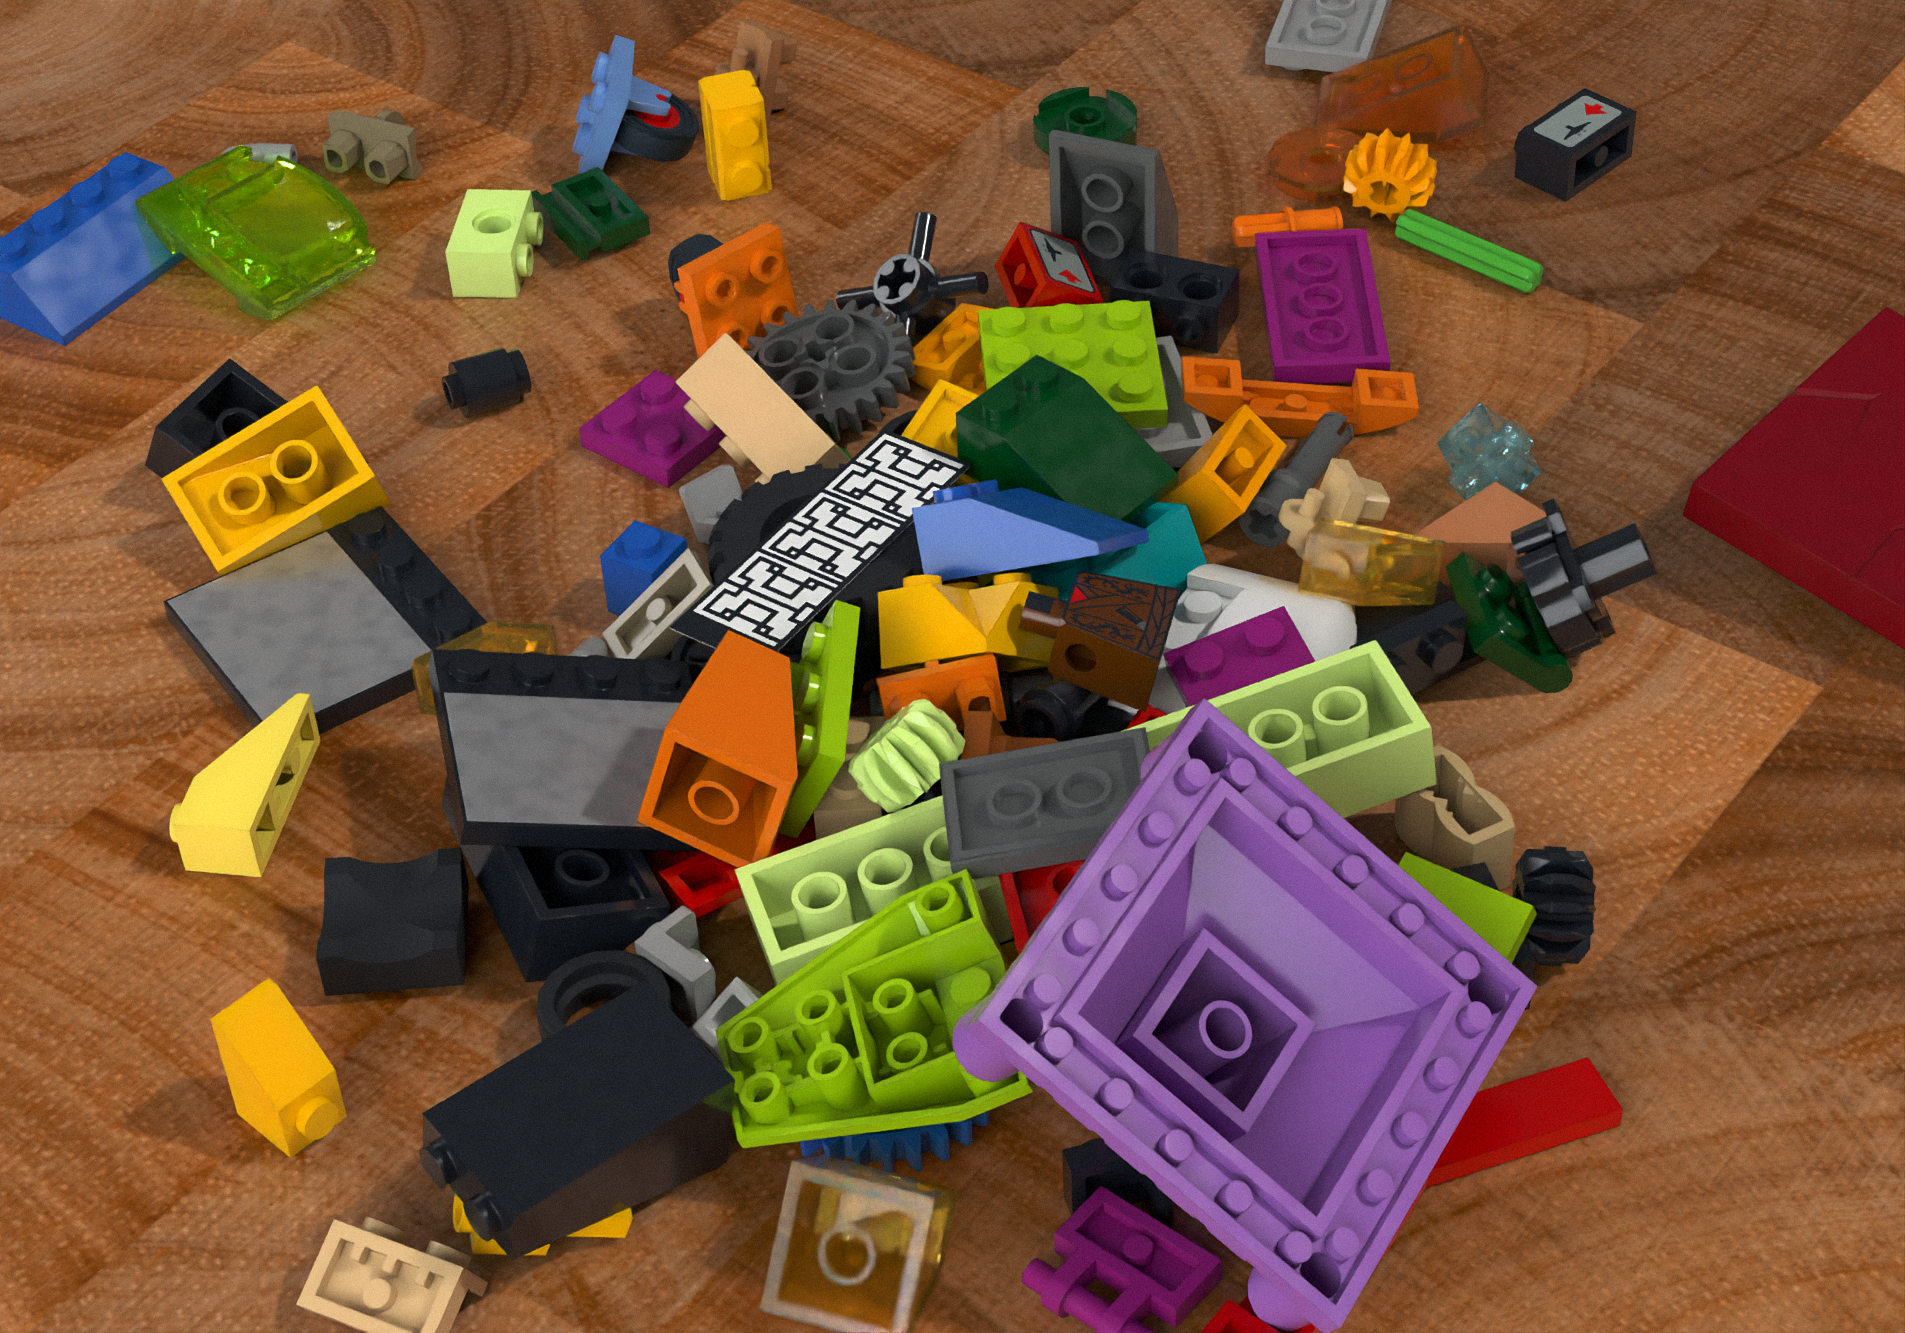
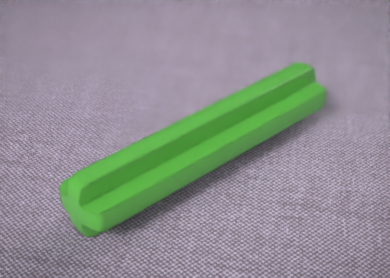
M1407 209L1403 215H1399L1396 221L1395 235L1399 240L1525 294L1532 293L1536 287L1540 286L1543 280L1544 268L1541 263L1416 210Z

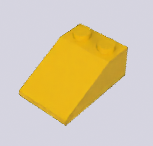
M318 385L161 478L221 576L344 523L358 514L369 512L380 506L386 508L392 504Z

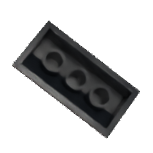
M447 777L441 807L459 842ZM460 845L526 983L547 980L549 975L564 963L594 951H623L640 938L650 926L668 916L670 904L641 850Z

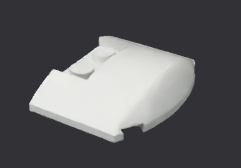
M1214 563L1204 564L1187 574V589L1178 599L1163 653L1284 606L1315 661L1349 650L1350 646L1357 643L1355 604L1352 596ZM1162 654L1148 704L1166 714H1170L1184 709L1186 706L1166 670ZM1109 699L1107 704L1126 711L1133 718L1138 711L1112 699Z

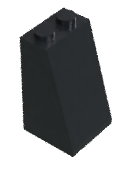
M642 981L423 1112V1147L419 1149L420 1160L425 1171L437 1186L445 1188L449 1185L461 1199L466 1217L474 1231L487 1242L494 1239L509 1258L514 1260L725 1164L728 1156L735 1079L645 981Z

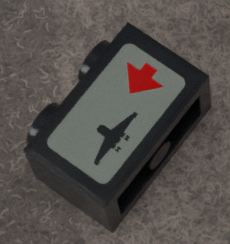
M1586 88L1582 89L1518 132L1514 147L1516 153L1514 177L1565 202L1632 156L1637 111Z

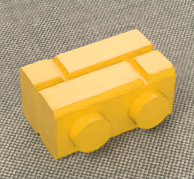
M739 70L702 78L698 81L707 167L720 199L729 201L768 193V191L772 190L771 172L768 167L770 161L764 99L758 87H756V82L751 72Z

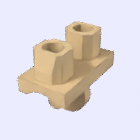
M1332 458L1319 490L1314 488L1308 489L1304 500L1289 499L1284 501L1278 518L1280 523L1290 531L1287 544L1294 548L1297 555L1311 566L1312 573L1310 579L1313 584L1330 586L1336 571H1362L1368 556L1369 543L1362 531H1355L1353 529L1357 520L1373 523L1383 521L1390 504V498L1380 482L1358 477L1349 460Z

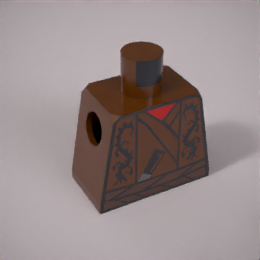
M1082 571L1076 573L1067 602L1029 591L1018 629L1055 639L1048 665V670L1053 676L1136 710L1146 712L1181 590Z

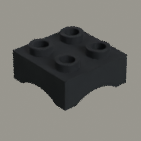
M462 848L438 849L422 858L399 863H372L352 857L325 858L323 924L320 938L317 942L316 953L325 996L464 985L469 883Z

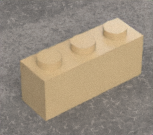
M726 332L676 381L680 388L691 398L683 406L687 412L707 432L716 424L726 434L718 444L743 469L751 461L760 469L762 474L755 480L756 483L758 481L763 485L769 483L773 474L788 469L793 474L805 471V466L822 464L823 469L839 468V463L847 464L851 460Z

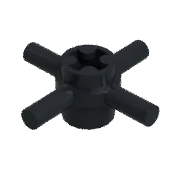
M918 212L915 214L908 254L893 256L883 263L876 273L873 286L840 290L837 293L836 302L840 310L851 300H856L859 310H863L873 303L876 304L877 308L881 307L884 313L892 312L895 323L902 322L904 324L906 334L909 336L913 346L915 331L918 334L928 335L955 310L957 297L986 294L989 282L987 275L982 271L942 277L940 271L929 263L937 217L928 212Z

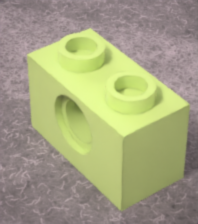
M467 189L445 251L453 297L518 298L524 277L532 275L534 264L533 248L534 245H541L544 232L541 212H534L531 190Z

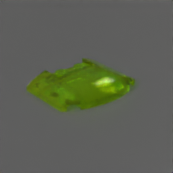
M239 145L135 200L136 208L171 254L177 251L183 253L238 299L240 311L257 318L273 320L376 262L375 246L370 247L367 238L368 226L361 214L345 195L318 174L279 155L272 164L250 160L253 156L251 147Z

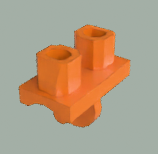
M993 653L940 665L938 660L924 662V668L876 679L885 721L892 718L902 707H907L914 700L926 699L937 709L943 710L957 725L956 729L958 731L964 730L966 711H993L999 722L1007 720L996 659Z

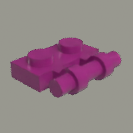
M1100 1186L1054 1233L1055 1252L1067 1260L1058 1269H1055L1041 1259L1035 1258L1024 1270L1021 1282L1041 1296L1040 1302L1043 1307L1061 1318L1072 1315L1095 1330V1333H1156L1142 1324L1148 1315L1152 1313L1176 1328L1222 1279V1260ZM1096 1278L1121 1293L1112 1304L1087 1289Z

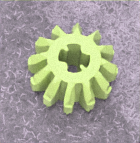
M926 699L914 700L907 707H902L892 718L886 720L876 732L870 735V738L857 749L856 754L851 758L848 771L858 783L857 787L870 801L876 802L887 813L896 812L906 805H911L920 795L928 792L930 787L941 779L939 763L958 760V756L963 752L966 740L956 729L957 725L943 710L937 709Z

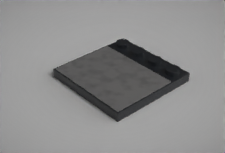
M382 506L369 512L358 514L344 523L163 601L170 623L254 728L295 694L305 693L310 694L319 734H322L431 683L428 668L432 649H474L482 652L500 651L496 631Z
M432 649L428 671L460 845L703 852L637 821L665 727L693 685L687 661H671L664 658L650 660L608 658L602 655L586 657L545 655L538 652L503 653L482 652L474 649Z

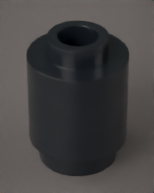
M501 347L450 362L448 365L449 375L442 377L443 391L452 410L460 408L466 418L520 401L521 395L530 393L532 390L526 362L518 349L506 352Z

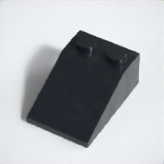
M229 358L155 427L145 466L163 478L285 405L288 401Z

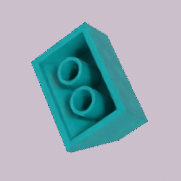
M1155 502L1129 522V524L1147 529L1149 539L1147 543L1096 556L1006 570L1000 574H1031L1032 583L1058 588V599L1066 602L1076 573L1082 571L1173 587L1181 590L1180 598L1187 589V574L1195 568L1207 564L1187 505ZM993 580L983 587L993 586Z

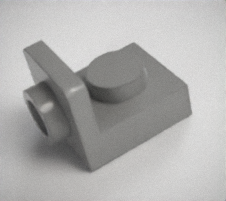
M681 906L664 920L650 926L643 936L634 943L636 955L645 957L662 971L670 988L673 1012L693 1026L717 999L715 987L716 972L710 961L700 952L695 913L687 907Z

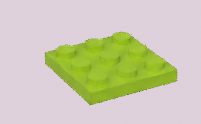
M1119 300L1113 303L1074 305L1063 303L1046 307L1016 308L1009 306L993 310H978V330L985 391L1035 355H1039L1083 377L1133 429L1168 427V405L1149 301L1132 302L1129 300Z

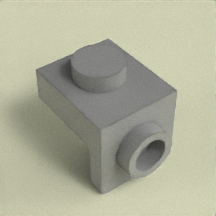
M720 465L681 486L679 489V494L699 543L709 544L711 531L720 519V515L734 498L742 500V489L734 468L730 465Z

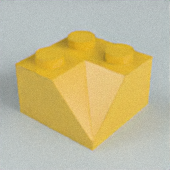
M1028 573L999 574L993 577V586L980 588L978 583L972 582L942 585V577L938 575L903 578V588L878 592L881 669L909 672L924 668V662L938 660L940 665L993 653L996 659L998 672L1008 671V673L1048 667L1055 639L1018 628L1029 591L1058 599V588L1032 583V575Z

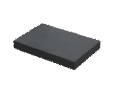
M1146 727L939 763L952 874L967 868L972 879L1087 859L1141 782V764L1145 755L1150 752Z

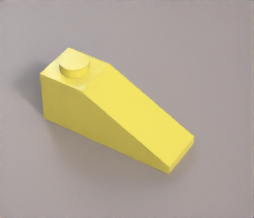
M295 694L193 778L183 802L177 803L174 806L169 826L172 841L178 843L185 871L262 877L321 741L310 694Z

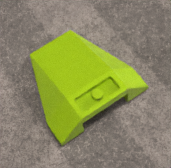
M967 868L900 896L715 1030L722 1066L735 1079L732 1117L737 1141L742 1148L959 1122L1034 1092L1037 1085L1021 1071H1018L1008 1079L997 1082L983 1081L969 1074L960 1064L953 1048V1030L958 1019L969 1009L988 997L1009 969Z

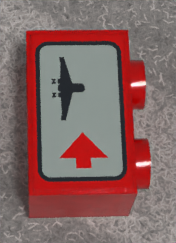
M1020 221L994 266L1011 307H1046L1063 303L1074 305L1104 303L1077 241Z

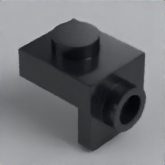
M1103 1138L1092 1139L1082 1145L1062 1150L1064 1199L1071 1215L1102 1186L1130 1204L1144 1201L1151 1217L1172 1228V1200L1158 1189L1150 1178L1138 1172L1105 1144Z

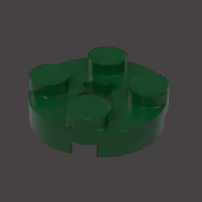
M1089 87L1064 89L1044 98L1038 105L1039 114L1033 117L1034 141L1048 155L1049 134L1053 129L1137 146L1136 106L1126 96L1115 91L1106 89V98L1090 96Z

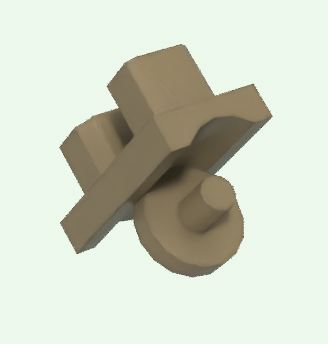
M385 109L375 119L335 110L327 117L331 137L322 145V150L328 170L344 174L352 166L365 168L366 174L373 181L389 184L396 176L416 180L423 173V166L416 156V128L405 126L404 119L399 112Z

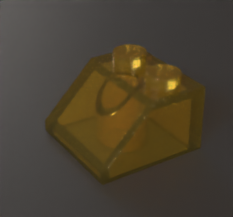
M821 1154L791 1161L760 1311L841 1333H913L944 1264L959 1190Z

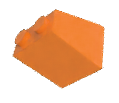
M730 630L727 631L665 727L637 818L638 822L738 868L770 857L798 778L789 657Z

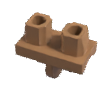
M753 19L740 20L736 49H733L731 62L718 63L715 66L714 75L739 70L750 71L756 82V87H758L764 99L766 126H769L771 112L785 109L787 106L789 90L786 82L778 78V71L780 65L790 64L795 60L798 43L796 39L785 32L769 30Z

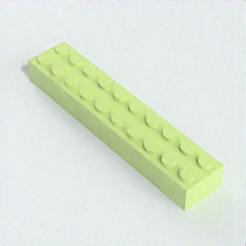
M1376 640L1207 700L1343 818L1437 784L1431 725ZM1193 706L1123 731L1146 727L1149 749L1151 751L1176 730ZM942 795L734 869L753 928L776 986L900 896L952 875ZM998 875L972 879L998 942L1001 943L1014 938Z

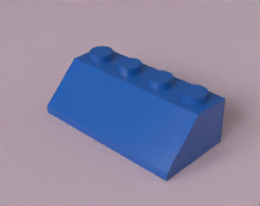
M125 152L110 160L105 167L83 182L74 185L69 192L46 208L35 212L30 219L7 235L0 237V319L66 346L216 236L215 228L164 166Z

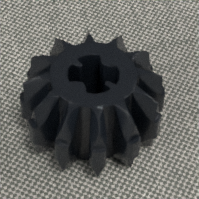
M1544 846V849H1526L1516 863L1515 879L1512 881V897L1533 905L1537 915L1524 940L1535 962H1539L1540 966L1561 967L1562 963L1579 964L1590 950V937L1594 933L1593 919L1596 911L1594 894L1596 886L1593 883L1594 869L1583 851H1567L1566 847Z

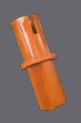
M1283 206L1280 212L1237 215L1232 221L1231 235L1236 247L1251 248L1255 247V233L1343 229V219L1338 206L1328 209L1293 211L1290 206Z

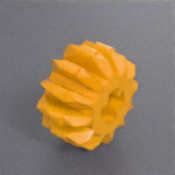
M1388 128L1379 137L1367 132L1365 137L1360 140L1358 145H1354L1353 150H1350L1347 156L1343 190L1352 194L1353 207L1366 206L1370 210L1371 218L1377 213H1382L1393 223L1407 209L1419 211L1420 207L1426 206L1427 201L1431 199L1435 189L1434 180L1437 174V161L1428 157V144L1414 145L1411 143L1410 132L1402 138L1395 137Z

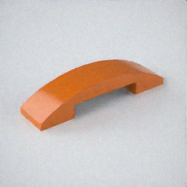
M1182 356L1181 359L1183 402L1224 423L1241 406L1246 404L1277 436L1307 438L1317 425L1320 417L1328 412H1337L1347 418L1337 431L1339 435L1349 424L1353 426L1354 435H1360L1394 427L1413 420L1418 416L1419 405L1414 374L1410 372L1355 369L1352 387L1244 380L1241 376L1240 360Z

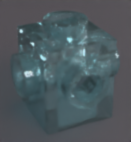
M1478 403L1437 442L1452 471L1448 476V480L1456 492L1465 500H1468L1495 481L1518 495L1542 473L1530 452V449L1535 444L1529 434L1514 420L1509 419L1506 421L1482 403Z

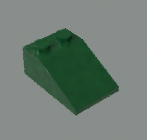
M1035 355L956 412L958 458L971 463V466L964 474L979 482L997 479L999 491L1023 487L1129 523L1178 485V474L1083 377L1039 355Z

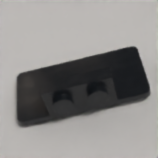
M1428 574L1420 575L1355 604L1357 643L1350 646V649L1376 640L1411 695L1487 660L1472 649L1466 631L1468 614L1458 606L1454 592L1435 576Z

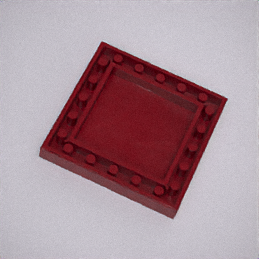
M1885 307L1802 382L1791 395L1780 402L1692 483L1682 516L1905 649V317Z

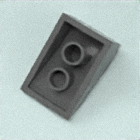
M1053 129L1049 134L1051 232L1078 242L1096 284L1110 287L1132 249L1178 257V211L1160 151Z

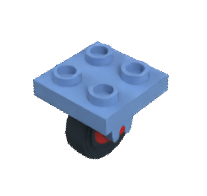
M615 35L608 54L599 52L591 76V82L595 83L591 95L583 94L575 121L576 124H579L572 152L580 155L578 174L596 167L603 170L610 151L641 156L646 159L662 162L676 161L686 156L694 143L699 124L696 114L689 105L669 91L632 75L635 41Z

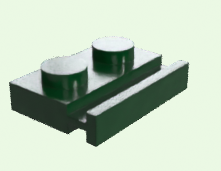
M599 167L551 184L552 191L541 195L537 190L531 192L534 212H541L543 222L581 261L588 259V251L595 248L606 252L611 249L622 248L634 240L651 234L648 215Z

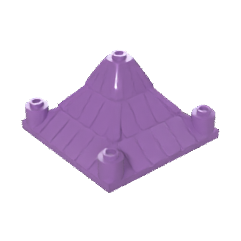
M1204 698L1188 711L1170 736L1145 755L1141 764V782L1093 848L1084 864L1062 892L1051 911L1045 916L1026 943L1020 955L1014 960L993 992L958 1019L953 1030V1048L958 1061L965 1070L980 1080L997 1082L1008 1079L1018 1071H1021L1038 1087H1042L1050 1093L1059 1105L1085 1127L1103 1138L1105 1144L1138 1172L1150 1178L1158 1189L1185 1212L1203 1223L1211 1234L1243 1261L1249 1262L1254 1268L1248 1280V1298L1253 1311L1263 1322L1277 1331L1291 1332L1313 1324L1322 1333H1330L1341 1328L1538 986Z

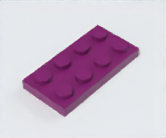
M1366 228L1255 233V257L1273 382L1301 384L1353 383L1355 369L1390 371L1389 351Z

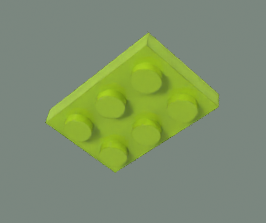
M838 600L834 601L822 624L813 622L810 625L803 643L800 662L790 661L798 778L778 833L793 838L799 836L845 761L860 607Z

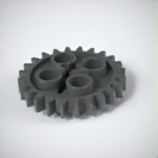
M829 300L824 310L816 312L811 304L805 305L803 316L796 318L787 311L783 313L785 324L777 326L765 323L764 328L767 335L764 338L749 336L747 339L751 351L745 352L826 434H830L834 442L840 441L842 429L848 427L857 434L862 433L861 421L866 418L879 423L883 421L880 408H897L899 402L896 393L909 392L911 388L908 378L916 375L913 364L915 355L904 324L902 322L895 323L893 314L890 311L879 315L876 304L873 303L860 312L856 300L848 302L842 310H837L834 300Z

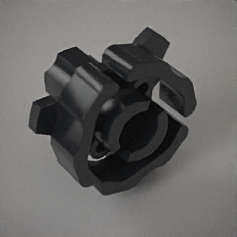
M1553 498L1542 503L1547 517L1510 533L1517 555L1525 554L1517 558L1537 608L1560 653H1563L1568 659L1603 644L1601 633L1604 638L1616 633L1609 612L1601 599L1602 597L1658 573L1636 523L1577 547L1559 504Z

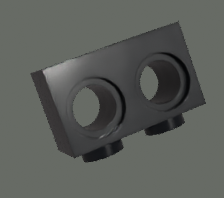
M1132 249L1110 285V303L1119 300H1129L1132 302L1149 301L1156 338L1172 336L1175 345L1218 353L1239 315L1240 269Z

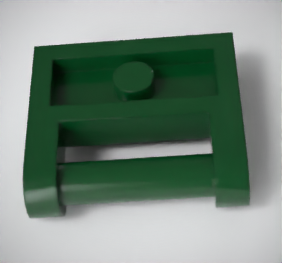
M1464 551L1445 567L1457 604L1468 614L1466 631L1475 653L1541 692L1556 693L1569 686L1573 678L1569 662L1563 654L1558 653L1554 640L1526 582L1515 584L1498 565L1491 562L1485 565Z

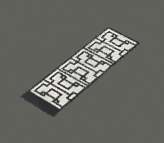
M882 430L675 621L670 628L715 649L727 631L730 630L778 652L914 521L912 508L932 504L934 502L933 491L947 489L971 466V463L891 431Z

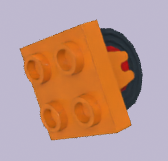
M765 222L725 244L711 235L697 234L682 241L671 250L668 259L669 277L679 300V307L689 317L698 359L725 332L744 351H751L747 339L749 336L764 338L767 335L764 328L765 323L777 326L785 324L783 313L787 311L796 318L799 317L780 227Z

